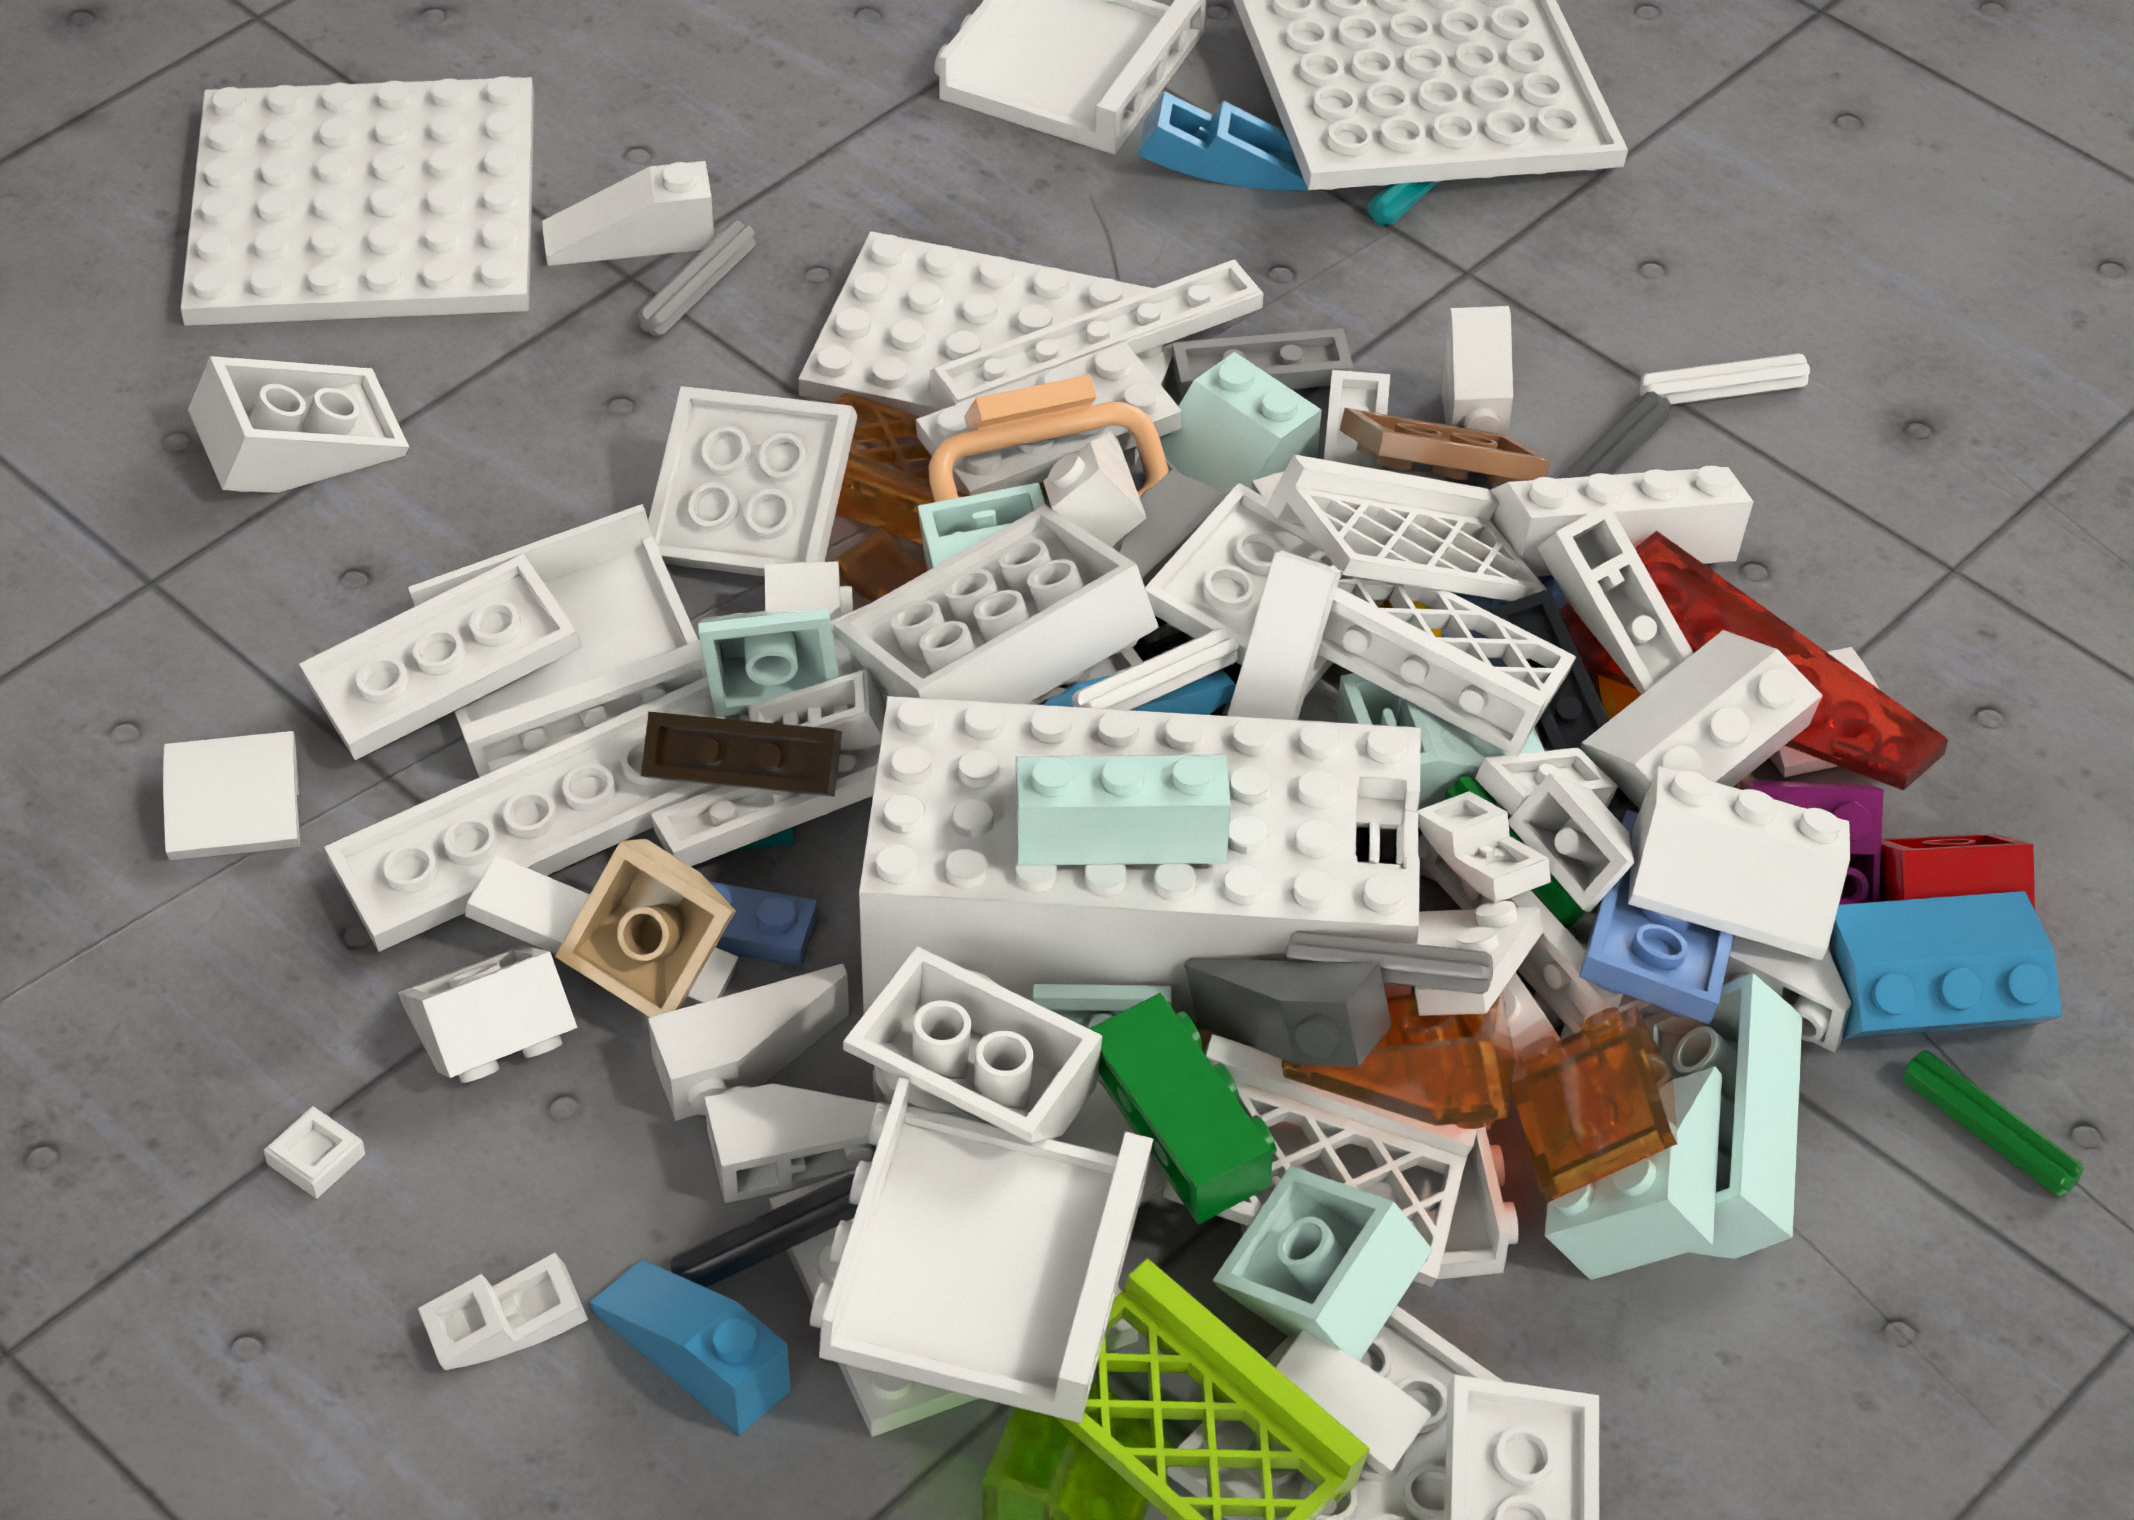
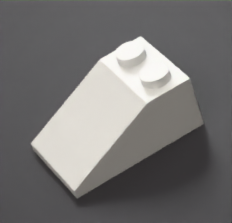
M210 356L188 408L222 490L279 493L405 456L409 449V445L372 368Z

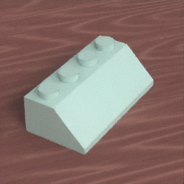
M1754 973L1722 986L1719 1004L1710 1025L1689 1017L1674 1016L1665 1010L1644 1019L1639 1090L1712 1067H1716L1722 1073L1713 1245L1687 1253L1737 1259L1793 1237L1802 1015Z

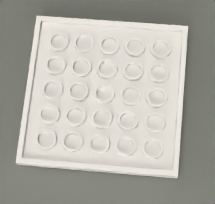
M1234 0L1308 190H1333L1346 187L1387 186L1400 183L1440 182L1455 179L1493 178L1495 176L1545 174L1576 170L1592 171L1603 168L1624 167L1628 152L1627 146L1556 0Z
M502 76L494 79H443L440 81L418 82L389 81L386 83L367 84L335 83L316 86L280 85L277 87L240 89L226 87L205 90L181 302L184 326L529 311L534 113L532 77L512 78Z

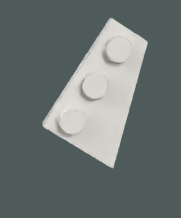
M1501 901L1496 904L1494 902L1485 903L1476 909L1420 911L1417 944L1487 952L1492 956L1493 978L1489 990L1483 994L1415 987L1419 1016L1486 1014L1542 935L1543 926L1540 908H1516L1515 903L1511 901Z

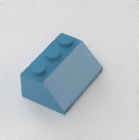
M2025 891L1838 905L1830 937L1831 955L1852 1003L1842 1040L2030 1026L2062 1016L2054 948Z

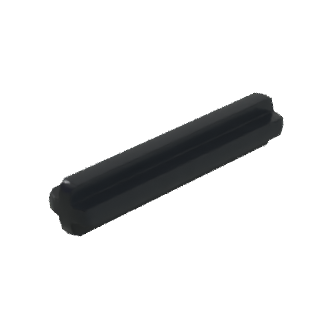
M855 1174L841 1177L674 1256L670 1261L672 1273L707 1288L838 1226L841 1220L849 1221L853 1219L858 1205L850 1203L849 1200Z

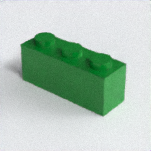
M1160 992L1089 1028L1102 1035L1098 1080L1135 1134L1153 1138L1150 1156L1198 1225L1272 1186V1155L1277 1152L1274 1138L1265 1122L1258 1115L1250 1118L1238 1102L1239 1093L1236 1084L1225 1066L1221 1063L1215 1065L1210 1063L1201 1050L1202 1040L1191 1018L1182 1011L1176 1014Z

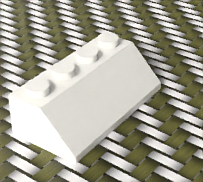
M1704 466L1700 469L1675 471L1653 469L1645 473L1617 475L1597 473L1588 477L1560 479L1540 477L1531 481L1507 482L1489 490L1499 501L1490 521L1536 577L1552 575L1537 547L1557 530L1608 503L1645 568L1736 561L1754 502L1729 467Z

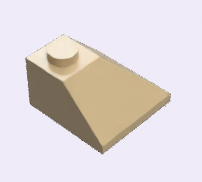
M647 839L620 841L555 957L648 1017H653L681 1008L736 910L700 872Z

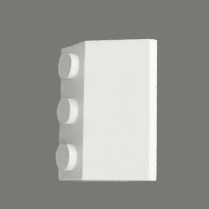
M1722 630L1584 740L1581 744V749L1618 785V788L1640 810L1658 766L1675 771H1693L1706 777L1709 781L1734 787L1809 726L1823 695L1778 649Z
M1658 766L1633 825L1631 848L1634 864L1630 867L1628 904L1823 961L1828 949L1850 862L1849 821L1837 818L1832 813L1823 809H1805L1772 799L1769 795L1758 790H1740L1709 781L1706 777L1693 771H1675Z
M917 946L844 1039L843 1050L897 1077L910 1079L911 1084L1032 1143L1062 1136L1096 1089L1102 1035Z

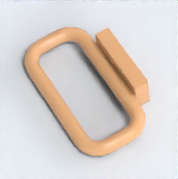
M1089 374L975 398L964 416L968 431L945 439L933 451L928 469L934 501L955 499L959 497L952 470L954 464L960 458L1109 426H1121L1128 429L1136 441L1145 472L1144 486L1137 491L1139 498L1144 491L1153 487L1168 473V465L1159 434L1151 418L1140 408L1125 402H1107L1092 405L1097 396L1091 375Z

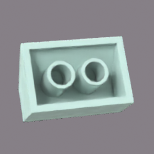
M1227 755L1015 756L1018 865L1227 863L1230 821Z

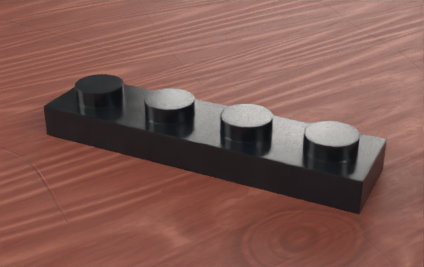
M1549 589L1491 608L1490 613L1576 656L1569 673L1539 718L1536 727L1547 751L1569 748L1581 749L1582 742L1606 724L1609 719ZM1526 659L1531 668H1547L1532 659ZM1617 787L1607 808L1622 823L1626 810L1639 813L1640 810Z

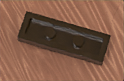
M648 711L641 776L650 779L835 797L842 731L828 728Z

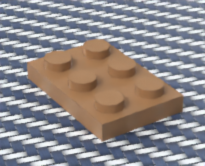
M1344 408L1339 430L1358 442L1356 450L1377 456L1376 463L1399 470H1411L1413 462L1432 465L1431 472L1437 475L1459 480H1466L1468 471L1488 475L1486 481L1498 486L1507 482L1531 481L1540 477H1547L1551 460L1508 435L1351 408Z

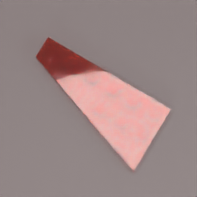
M1657 530L1635 548L1693 653L1722 630L1778 649L1823 695L1809 726L1784 746L1903 791L1945 754L1948 743L1947 737ZM1567 603L1561 608L1559 612L1585 669L1637 689L1570 604Z

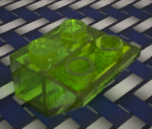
M1092 1380L1088 1399H1097V1386L1094 1380ZM1108 1388L1109 1400H1121ZM1014 1407L982 1481V1520H1145L1151 1505L1149 1500L1054 1416ZM1092 1418L1098 1424V1418ZM1110 1418V1434L1123 1447L1152 1448L1151 1426L1145 1420ZM1163 1438L1164 1448H1171V1444ZM1146 1466L1154 1473L1153 1466Z

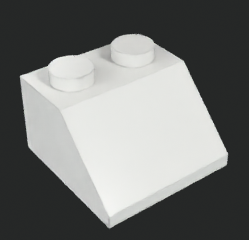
M526 945L517 946L398 992L402 1005L437 1072L449 1078L458 1075L461 1083L471 1082L498 1071L500 1068L497 1059L522 1050L524 1058L549 1052L563 1044L560 1034L577 1028L550 951Z

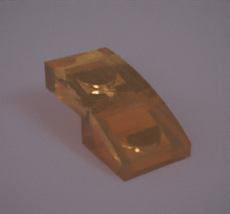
M884 528L837 557L839 575L869 603L876 601L928 571L924 557L916 562Z

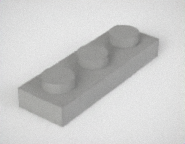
M1343 328L1172 342V364L1180 399L1184 398L1196 378L1233 352H1236L1290 389L1331 386L1332 370H1354Z

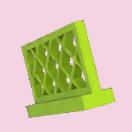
M1148 1258L1128 1275L1124 1290L1114 1298L1105 1333L1123 1318L1145 1337L1146 1354L1106 1353L1104 1335L1095 1369L1097 1399H1087L1081 1423L1055 1417L1061 1424L1170 1520H1206L1202 1515H1209L1210 1520H1222V1516H1261L1262 1520H1275V1517H1286L1284 1520H1313L1333 1499L1338 1503L1357 1484L1370 1450L1367 1445ZM1158 1349L1165 1355H1158ZM1107 1371L1148 1372L1149 1401L1109 1400ZM1159 1373H1187L1200 1385L1201 1402L1161 1401ZM1213 1397L1219 1402H1213ZM1092 1418H1098V1424ZM1110 1418L1150 1419L1152 1448L1123 1447L1110 1434ZM1162 1419L1203 1420L1205 1449L1164 1448ZM1215 1420L1242 1421L1255 1432L1257 1450H1217ZM1269 1445L1276 1451H1269ZM1146 1466H1153L1154 1473ZM1165 1466L1206 1467L1208 1497H1180L1166 1484ZM1218 1468L1258 1469L1261 1498H1220ZM1271 1469H1297L1313 1482L1317 1488L1306 1499H1273Z

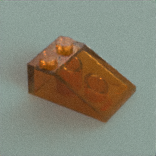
M1502 990L1486 1014L1419 1016L1415 994L1386 997L1392 1026L1359 1067L1293 1064L1285 1060L1282 1061L1284 1078L1431 1125L1456 1124V1126L1463 1129H1478L1492 1124L1496 1119L1507 1118L1515 1055Z
M1636 1005L1622 1012H1619L1616 1007L1599 1011L1581 1023V1031L1558 1042L1554 1036L1541 1038L1523 1048L1517 1055L1519 1060L1512 1062L1511 1087L1539 1188L1546 1203L1678 1144L1673 1075Z

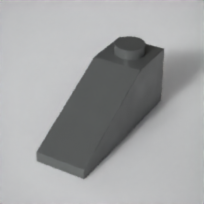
M1190 958L1184 965L1199 1027L1293 1064L1359 1067L1392 1026L1379 963Z

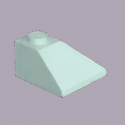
M829 608L735 613L703 618L698 623L699 637L715 717L748 714L749 705L839 677Z

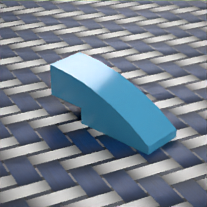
M1164 91L1144 120L1137 155L1168 169L1203 180L1237 187L1266 190H1308L1286 132L1225 101H1222L1214 114L1211 115Z

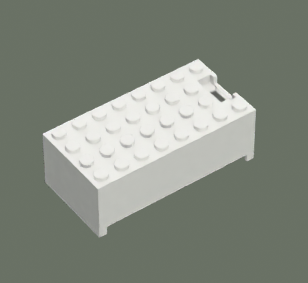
M888 696L859 890L864 1014L917 946L962 968L985 974L1001 987L1032 1002L1033 984L1171 986V1008L1176 1014L1182 1011L1185 1012L1193 1023H1197L1184 966L1190 958L1287 961V945L1291 935L1298 931L1417 944L1419 930L1420 857H1418V807L1420 798L1421 728ZM1227 755L1230 793L1227 863L1018 865L1015 756ZM1356 841L1369 842V863L1357 862ZM1380 843H1382L1380 861H1393V864L1379 863ZM1383 983L1392 1026L1377 1044V1052L1404 1053L1412 986Z

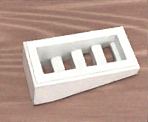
M864 669L749 705L748 721L765 723L783 722L786 725L836 729L842 731L840 751L881 745L886 706L884 698L868 670ZM808 719V722L800 724V720Z

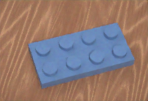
M1626 810L1621 824L1629 832L1632 847L1633 825L1638 813ZM1629 868L1598 904L1579 978L1596 983L1606 991L1618 994L1623 993L1662 1007L1666 1012L1674 1016L1689 1017L1710 1025L1719 1004L1734 935L1629 905Z

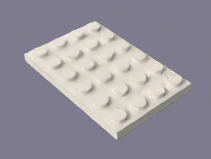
M870 231L798 378L799 396L916 420L947 408L930 385L931 368L1154 288ZM1186 337L1177 339L1172 342H1183L1185 341ZM1172 342L1136 354L1164 390L1173 371ZM1137 446L1123 451L1128 465L1135 466L1139 456Z

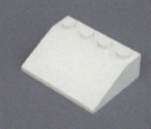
M1047 505L1032 511L833 624L839 638L863 668L868 670L875 683L887 697L1030 705L1032 701L1054 688L1078 680L1087 669L1109 656L1131 649L1140 638L1159 628L1137 564Z

